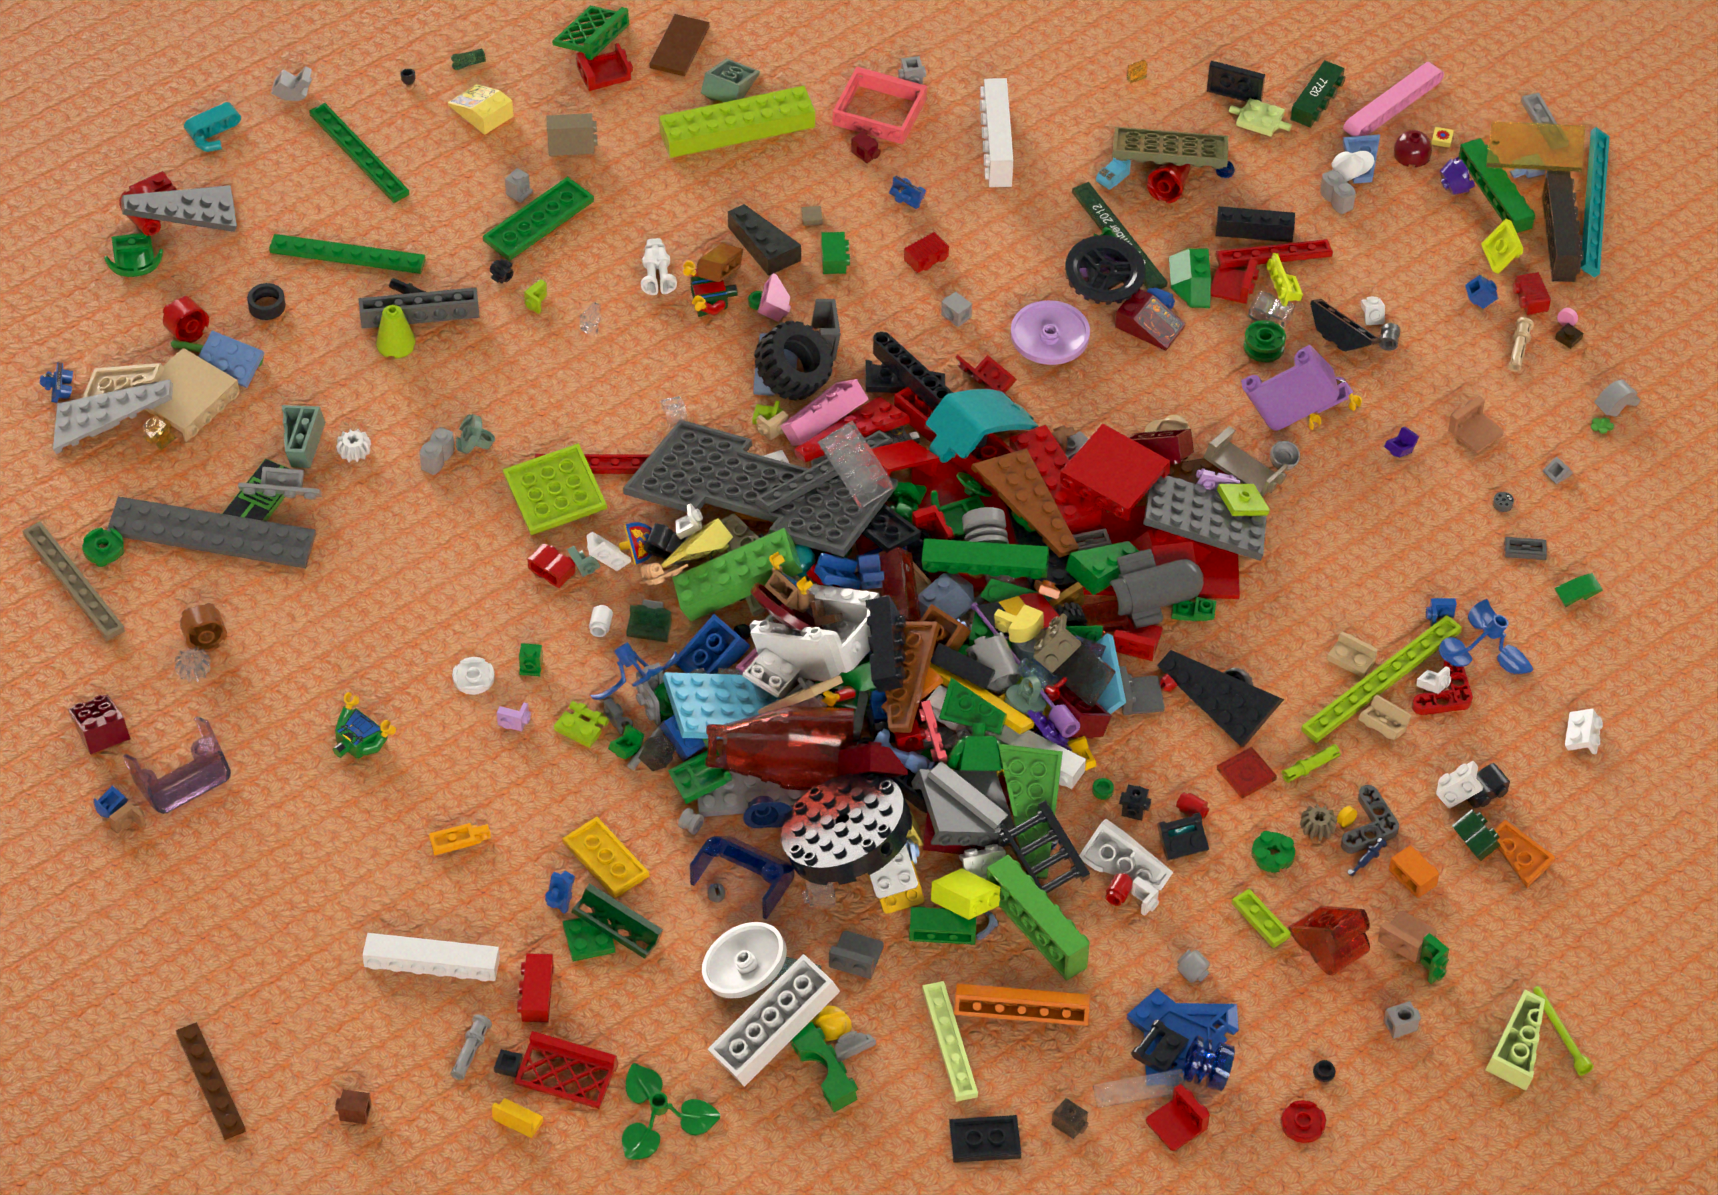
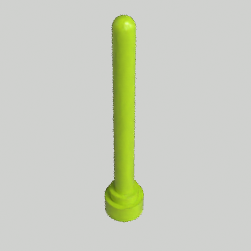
M1534 987V994L1545 999L1544 1011L1574 1058V1069L1578 1075L1589 1073L1594 1068L1590 1058L1581 1054L1541 987Z

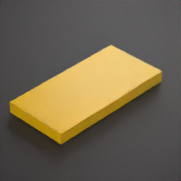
M598 817L593 818L562 838L563 844L614 899L649 877V871Z

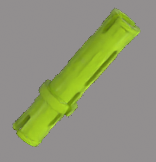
M1333 744L1305 760H1298L1295 765L1282 770L1281 774L1284 781L1289 783L1300 776H1306L1313 769L1340 757L1339 747Z

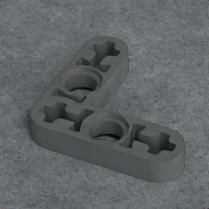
M1372 785L1362 786L1358 794V801L1372 823L1346 832L1342 836L1341 847L1347 853L1359 852L1367 849L1368 846L1376 845L1379 838L1387 841L1398 834L1399 823L1378 790ZM1381 809L1384 811V814L1376 815L1373 810ZM1366 832H1372L1376 835V837L1370 839L1367 838L1364 834Z

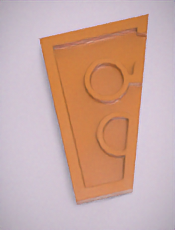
M1506 819L1494 829L1500 836L1498 842L1501 844L1498 847L1526 888L1555 862L1556 857Z

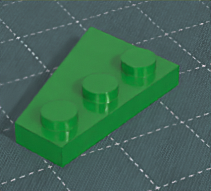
M990 579L980 597L989 603H994L1023 594L1038 592ZM1043 595L1047 601L1052 599V597Z
M951 677L939 718L972 727V723H985V731L1001 735L1007 714Z

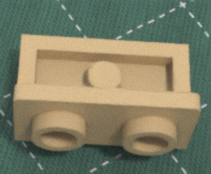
M1376 695L1371 706L1361 712L1358 720L1364 722L1367 727L1379 731L1384 737L1395 740L1405 733L1412 715Z

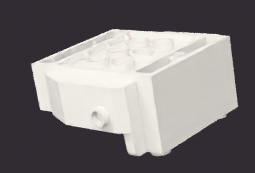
M813 584L808 590L815 595V601L823 600L826 616L842 613L844 621L822 625L825 630L819 627H805L799 633L784 624L774 623V617L771 615L762 621L754 620L750 624V633L758 656L766 648L799 668V678L825 681L838 676L841 672L847 673L853 670L870 651L868 637L872 635L870 627L867 625V617L871 615L869 609L866 608L865 600L880 597L879 593ZM810 607L806 612L813 617L812 607Z

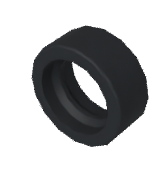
M272 283L258 284L248 292V308L253 317L260 320H271L279 317L284 312L286 307L285 296L279 286ZM263 297H273L278 300L275 304L266 307L255 304L257 300Z

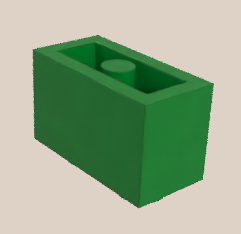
M821 232L823 274H846V266H850V254H846V251H849V240H845V232Z

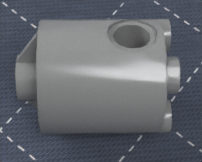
M1003 632L997 633L990 638H986V636L974 640L975 645L966 649L968 657L996 671L986 689L988 692L1006 693L1010 686L1017 683L1021 673Z

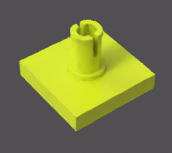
M1505 219L1481 243L1492 271L1498 274L1514 258H1519L1524 249L1512 221Z

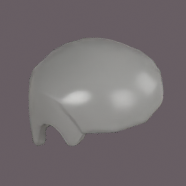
M1278 441L1270 450V461L1277 469L1286 464L1288 465L1287 470H1291L1299 463L1300 452L1295 444L1289 441Z

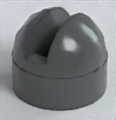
M715 883L710 885L708 888L709 900L720 902L725 898V889L722 884Z

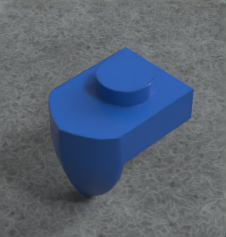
M113 785L99 800L95 798L93 800L97 813L104 818H109L110 815L129 801Z

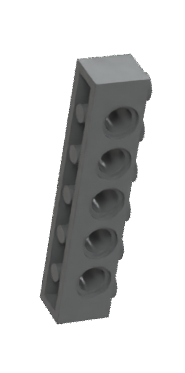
M477 287L358 298L362 329L379 327L383 309L389 305L399 306L409 324L480 318Z

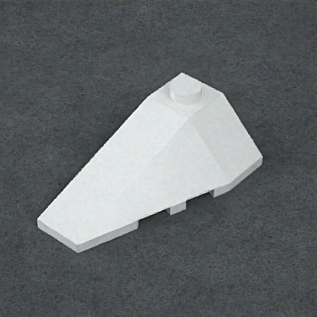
M1107 819L1099 825L1079 855L1084 863L1096 871L1112 875L1125 873L1133 881L1140 877L1144 881L1150 882L1158 890H1162L1173 874L1168 867Z

